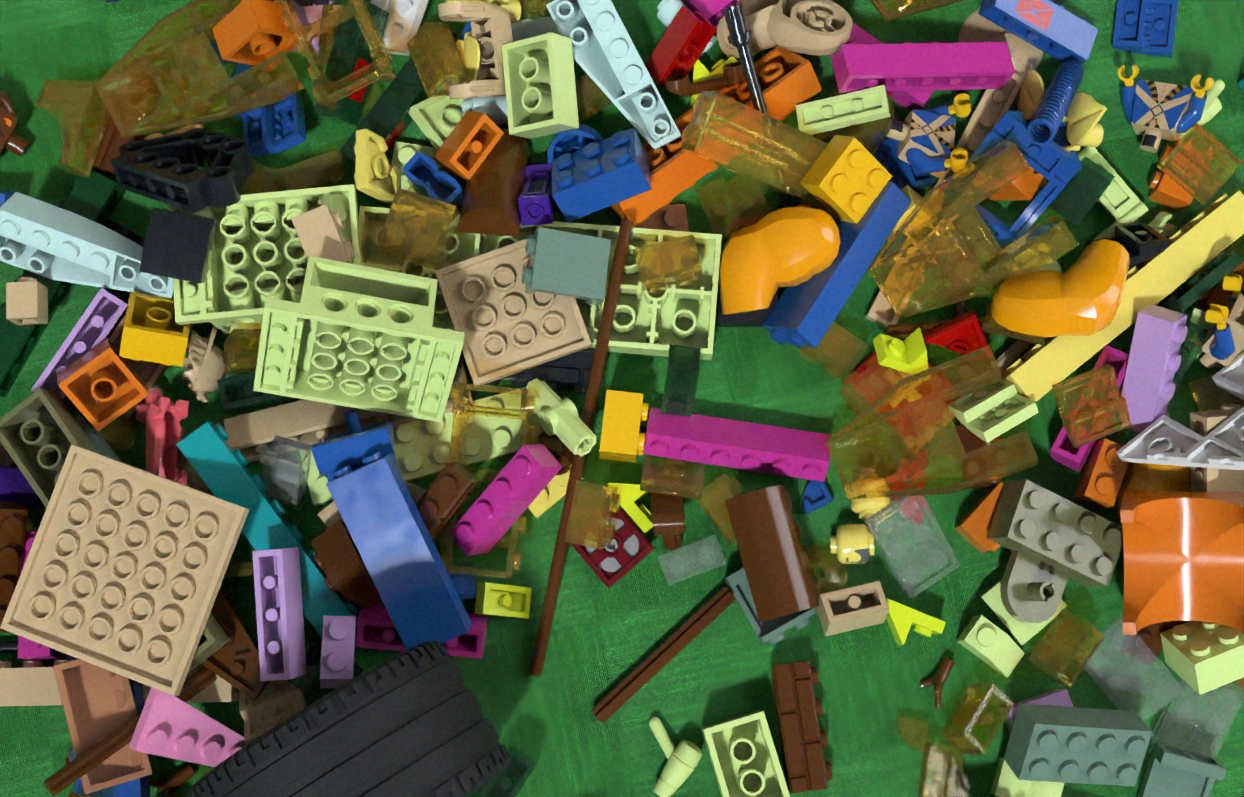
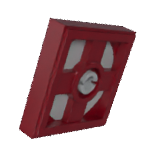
M616 501L569 541L608 589L656 548Z

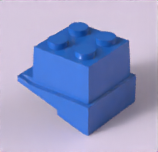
M349 409L343 413L349 431L315 440L311 445L319 474L325 473L328 482L334 478L332 472L349 464L352 469L363 465L361 459L378 451L381 456L390 452L398 467L394 449L393 419L361 428L355 409Z

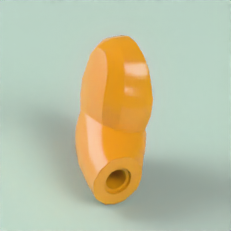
M786 207L768 213L754 225L731 233L720 254L719 284L722 314L728 315L767 309L778 287L797 286L830 267L838 255L840 246L839 229L833 217L821 209Z
M1108 239L1097 240L1084 249L1076 263L1065 273L1044 270L1008 278L997 288L992 297L990 307L992 318L999 325L1010 331L1039 337L1064 335L1091 336L1109 327L1121 304L1130 264L1129 253L1123 245L1116 241Z

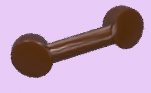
M741 61L725 64L722 67L724 74L722 77L689 84L688 75L679 74L666 78L665 85L669 92L690 97L691 95L730 88L740 82L745 75Z

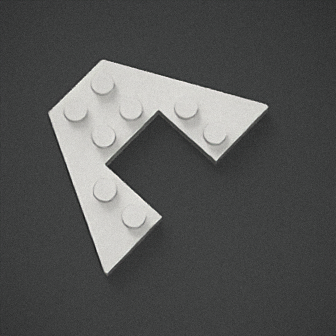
M1244 352L1212 376L1217 387L1243 400ZM1244 406L1205 437L1163 415L1116 453L1122 462L1244 470Z

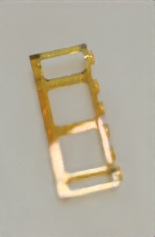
M274 0L276 4L281 3L285 13L281 14L285 25L290 31L294 30L297 40L294 41V44L299 54L303 58L306 56L310 67L307 68V71L315 85L311 88V91L319 105L324 104L329 109L334 110L337 108L336 101L377 80L382 79L388 82L397 77L395 70L390 64L392 63V58L364 0H346L348 3L346 6L307 26L302 25L291 0ZM355 17L371 50L369 53L373 61L371 64L336 82H330L312 46V39Z
M453 382L451 399H454L451 412L453 413L449 463L459 462L479 478L480 481L492 482L502 470L475 468L466 465L469 418L472 415L519 419L522 421L519 450L523 445L533 444L535 425H530V414H534L535 396L530 395L531 388H511ZM469 390L520 394L521 407L520 409L473 405L469 401ZM460 509L443 531V536L440 539V557L447 572L511 579L514 571L520 570L521 552H518L520 535H525L527 517H522L521 514L512 526V535H503L494 545L509 548L506 570L453 566L458 544L449 532L460 520Z

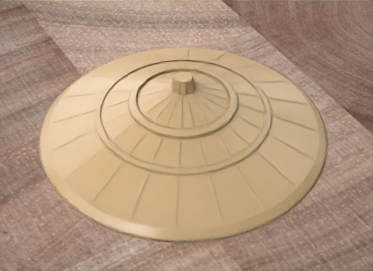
M980 8L973 11L966 18L960 29L958 42H1006L1015 74L1024 78L1028 70L1037 69L1042 60L1043 51L979 15Z

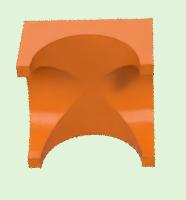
M1123 491L1120 509L1124 551L1123 635H1137L1140 629L1148 625L1167 621L1217 623L1237 629L1244 634V492Z

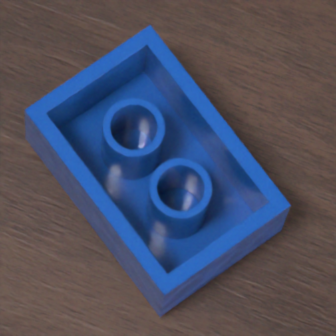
M634 128L616 132L610 138L598 143H589L581 150L571 154H563L552 161V196L567 222L651 190L649 155Z

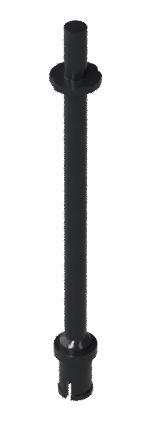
M741 3L734 4L733 7L732 5L722 9L730 33L727 38L729 43H732L738 50L781 205L775 208V211L786 207H797L801 203L791 199L748 43L750 42V37H752V32L750 29H747Z

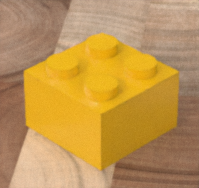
M835 135L800 181V184L837 220L858 224L889 182L892 175L855 137Z
M130 291L119 357L135 361L142 360L161 363L166 366L183 367L190 324L178 325L175 323L174 299Z
M606 390L599 449L600 459L636 463V456H643L645 433H639L640 425L646 426L649 403L643 402L644 394Z

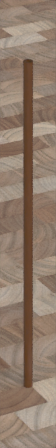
M621 219L581 415V420L590 430L592 428L633 226L632 221ZM573 455L529 674L533 676H541L586 455Z

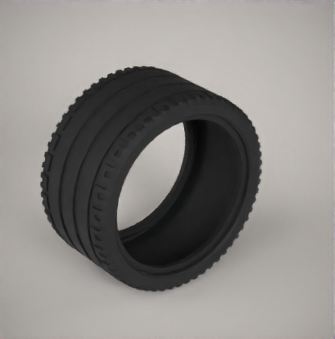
M429 641L411 647L378 664L279 723L206 773L192 786L185 797H467L502 773L511 761V757L505 744L501 745L498 741L500 736L489 718L485 719L482 715L481 710L483 708L471 689L467 690L465 687V678L454 660L448 659V656H450L448 651L440 641Z

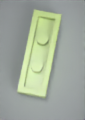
M885 85L795 105L801 137L891 117Z

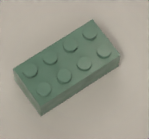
M1019 703L1004 760L1019 780L1135 786L1153 731L1135 711Z

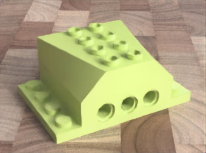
M355 185L241 195L240 201L231 206L213 207L209 205L196 213L169 205V210L217 219L213 250L208 253L205 282L196 283L173 278L175 323L184 325L210 322L225 335L261 331L266 297L300 303L308 260L291 218L327 204L332 213L337 211L344 229L339 232L343 241L349 239L356 256L351 258L352 264L362 265Z
M309 256L300 303L266 297L253 391L442 422L464 344L465 333L432 327L438 279Z

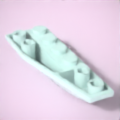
M554 0L546 4L560 34L572 39L573 59L654 150L681 137L674 120L611 0Z
M15 192L0 207V261L51 280L128 292L132 291L167 298L174 296L173 278L140 272L143 247L113 230L76 213L19 192Z

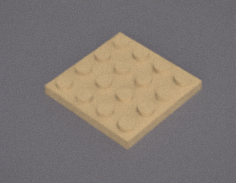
M527 239L435 271L455 331L465 333L462 352L475 387L592 347L575 298L536 291L532 294L525 293L526 284H522V273L524 266L529 264L530 254L525 252Z

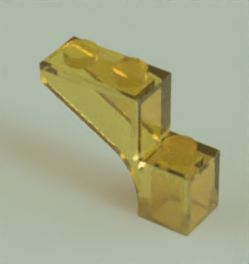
M329 151L280 169L263 166L252 159L255 172L247 177L241 191L244 194L277 192L282 187L285 190L329 187L332 182H338L343 177L348 165L344 157L337 151Z

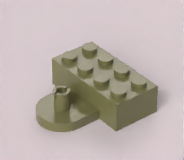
M1028 479L1006 481L987 539L1012 550L1000 589L1001 599L1007 612L1018 621L1040 623L1048 620L1057 611L1068 578L1085 587H1109L1123 544L1122 527Z

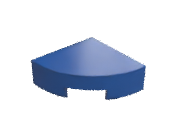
M810 480L806 485L802 496L805 515L833 501L824 482Z

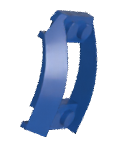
M1008 110L966 162L965 170L957 173L943 191L944 204L942 205L941 217L988 253L1000 251L1002 247L1016 246L1038 217L1082 168L1075 150L1070 154L1053 140L1049 144L1042 146L1030 142L1026 133L1029 122L1022 118L1025 112ZM1000 144L1048 179L1009 227L962 192Z

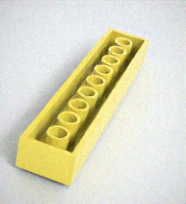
M1239 190L1231 197L1226 193L1201 211L1199 215L1181 227L1174 235L1169 237V246L1154 257L1134 265L1127 272L1121 304L1109 327L1091 336L1064 335L1045 337L1021 356L1025 361L1019 358L1003 370L999 376L1013 382L1018 394L1037 402L1131 326L1137 319L1138 311L1152 304H1158L1244 234V195Z

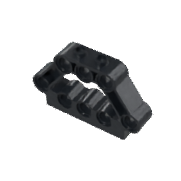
M204 128L191 129L184 133L148 140L130 141L119 148L121 156L111 160L119 188L193 213L209 205L213 207H227L236 204L241 199L240 191L247 177L255 172L246 140ZM199 167H206L207 171L200 170Z

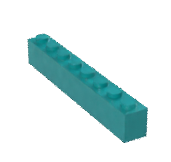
M212 421L206 422L178 442L176 445L214 496L249 509L241 532L256 551L299 547L303 614L322 638L323 615L356 616V625H358L357 615L360 614L359 608L355 603L350 604L345 600L339 591L334 593L324 581L326 574L313 557L316 554L315 550L312 548L308 551L302 543L305 537L294 523L291 526L283 517L286 511L276 498L272 501L264 492L267 489L264 481L257 473L253 476L245 467L249 463L246 457L238 448L233 451L226 440L230 437L220 423L214 425Z

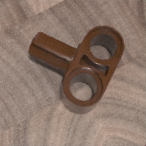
M682 488L651 490L654 536L662 535L664 548L676 551V548H680L682 545L680 533H686Z

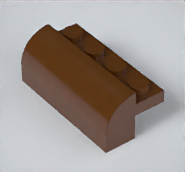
M782 485L771 486L725 500L759 622L819 606L818 589L811 579L809 558L803 551L800 541L801 531L798 524L794 521L791 511L792 501L785 487Z

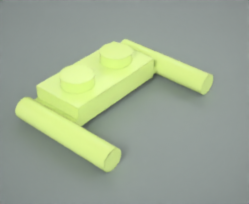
M1086 146L1077 153L1082 168L1075 175L1109 215L1116 219L1112 225L1093 240L1115 237V225L1133 223L1146 213L1148 208L1139 200L1095 147Z

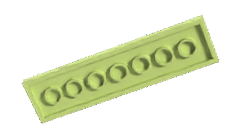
M525 388L474 400V406L444 413L442 422L420 419L393 426L394 449L398 461V469L403 480L408 482L439 474L447 463L459 462L465 467L517 453L523 445H536L542 426L538 415L522 399V391ZM311 447L300 449L313 505L318 506L333 502L332 495L326 485L328 479L325 473L319 474Z

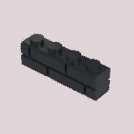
M583 349L484 385L499 386L500 380L512 381L511 387L526 388L528 382L537 378L539 381H545L552 390H559L561 384L572 385V391L586 392L595 350Z

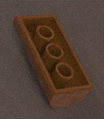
M501 129L504 134L471 179L466 180L458 232L520 236L521 216L518 196L521 195L526 179V166L530 165L531 158L529 145L522 137L509 135V130Z

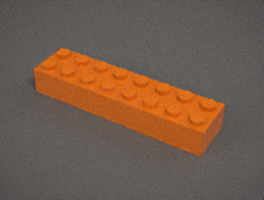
M777 46L754 63L771 127L777 122L786 119L796 109L795 105L808 103L814 95L822 90L811 62L780 46ZM745 77L730 88L716 90L677 118L674 122L681 137L657 150H654L647 141L644 142L643 146L649 155L651 190L608 206V208L621 219L632 221V227H635L637 224L645 222L648 216L659 208L668 205L681 192L693 187L696 181L707 173L716 170L729 157L738 154L744 146L755 138L761 137Z

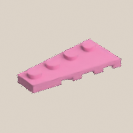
M151 687L129 748L138 752L216 767L247 744L245 737L179 698Z

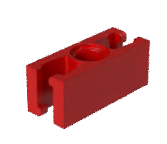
M682 6L645 64L650 76L657 84L664 86L665 79L670 76L688 75L717 28L701 12L695 11L693 14L687 7Z

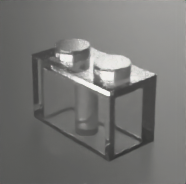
M276 435L270 446L266 445L263 448L260 463L264 464L260 477L267 486L264 492L271 501L276 498L283 506L293 509L298 508L308 490L307 481L309 478L311 445Z
M716 535L670 551L656 558L667 587L727 564Z

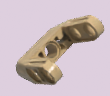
M457 1L438 4L439 18L442 21L471 22L472 36L477 39L480 47L478 80H471L470 83L450 84L448 86L449 98H482L506 94L502 45L513 42L510 17L507 10L490 2Z

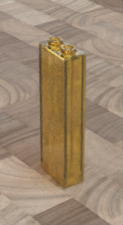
M702 90L701 95L695 100L693 106L694 113L690 124L687 125L683 132V142L680 149L804 204H809L813 208L821 209L831 214L800 183L828 143L717 91Z

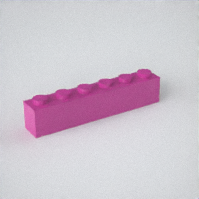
M965 41L956 43L904 42L901 44H885L882 42L874 44L848 43L841 44L831 62L839 93L855 92L880 85H885L886 92L1003 89L1015 73L1007 43L992 41L973 43Z
M650 407L643 454L824 482L830 463L831 435Z

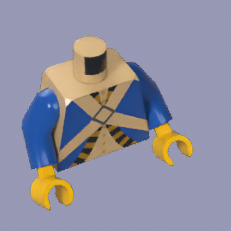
M1136 64L1132 66L1133 74L1131 77L1124 73L1125 65L1120 66L1118 69V77L1124 81V84L1121 85L1122 108L1126 121L1132 125L1135 134L1143 136L1140 144L1142 150L1153 153L1157 152L1161 139L1176 141L1181 133H1186L1201 120L1207 99L1205 91L1213 87V78H1207L1204 88L1199 83L1201 74L1192 78L1191 87L1138 79L1136 84L1133 80L1139 74V67Z
M966 93L958 94L954 98V105L951 106L944 104L931 109L911 110L903 123L890 119L884 134L886 137L898 141V158L912 165L920 173H929L938 178L950 167L955 173L963 172L968 161L967 150L962 148L954 150L956 118L952 117V114H956L958 117H967L970 114L971 104H969V95Z
M1229 273L1223 280V290L1233 291V295L1229 296L1230 306L1227 308L1222 305L1210 304V310L1206 311L1205 321L1215 323L1208 331L1200 347L1202 352L1198 356L1199 361L1206 367L1213 368L1217 362L1227 366L1244 349V294H1241L1243 279L1239 274Z

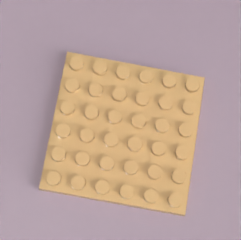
M71 444L0 628L167 694L179 696L249 509Z

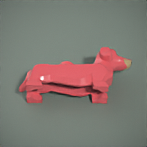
M151 385L149 388L150 395L141 404L136 405L135 413L136 420L146 424L145 471L187 486V471L181 470L179 472L178 470L181 450L176 444L183 439V428L180 423L182 419L188 417L189 401L178 400L174 404L173 401H170V398L163 397L160 387Z

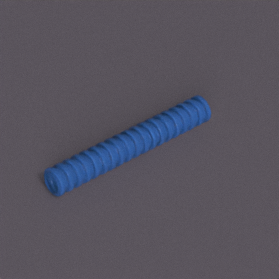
M1066 60L1058 67L1027 127V138L1033 144L1047 145L1054 139L1084 76L1083 66L1078 61Z

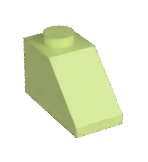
M982 615L973 616L956 639L959 644L1005 678L1009 677L1025 654L1007 633Z

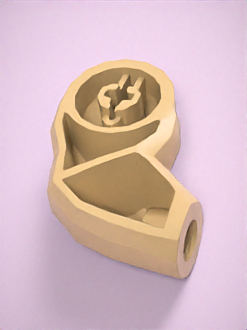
M739 0L737 2L741 3L747 29H750L752 32V37H750V42L748 43L751 54L779 45L781 48L795 53L819 56L829 55L837 52L841 44H846L851 35L852 18L845 9L832 0ZM723 16L717 25V39L720 48L729 58L734 56L736 59H739L737 47L728 41L727 37L730 33L725 16Z

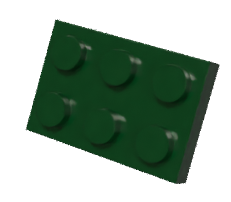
M1235 248L1230 252L1224 249L1211 260L1213 266L1204 273L1200 269L1187 280L1188 288L1182 293L1175 290L1163 301L1162 305L1169 310L1179 313L1184 312L1244 261L1243 256Z

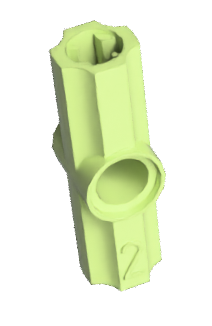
M536 378L528 382L526 388L522 391V399L538 415L543 430L549 436L556 434L574 455L584 456L589 453L596 444V435L579 418L578 411L573 402L568 398L562 400L545 381H539Z

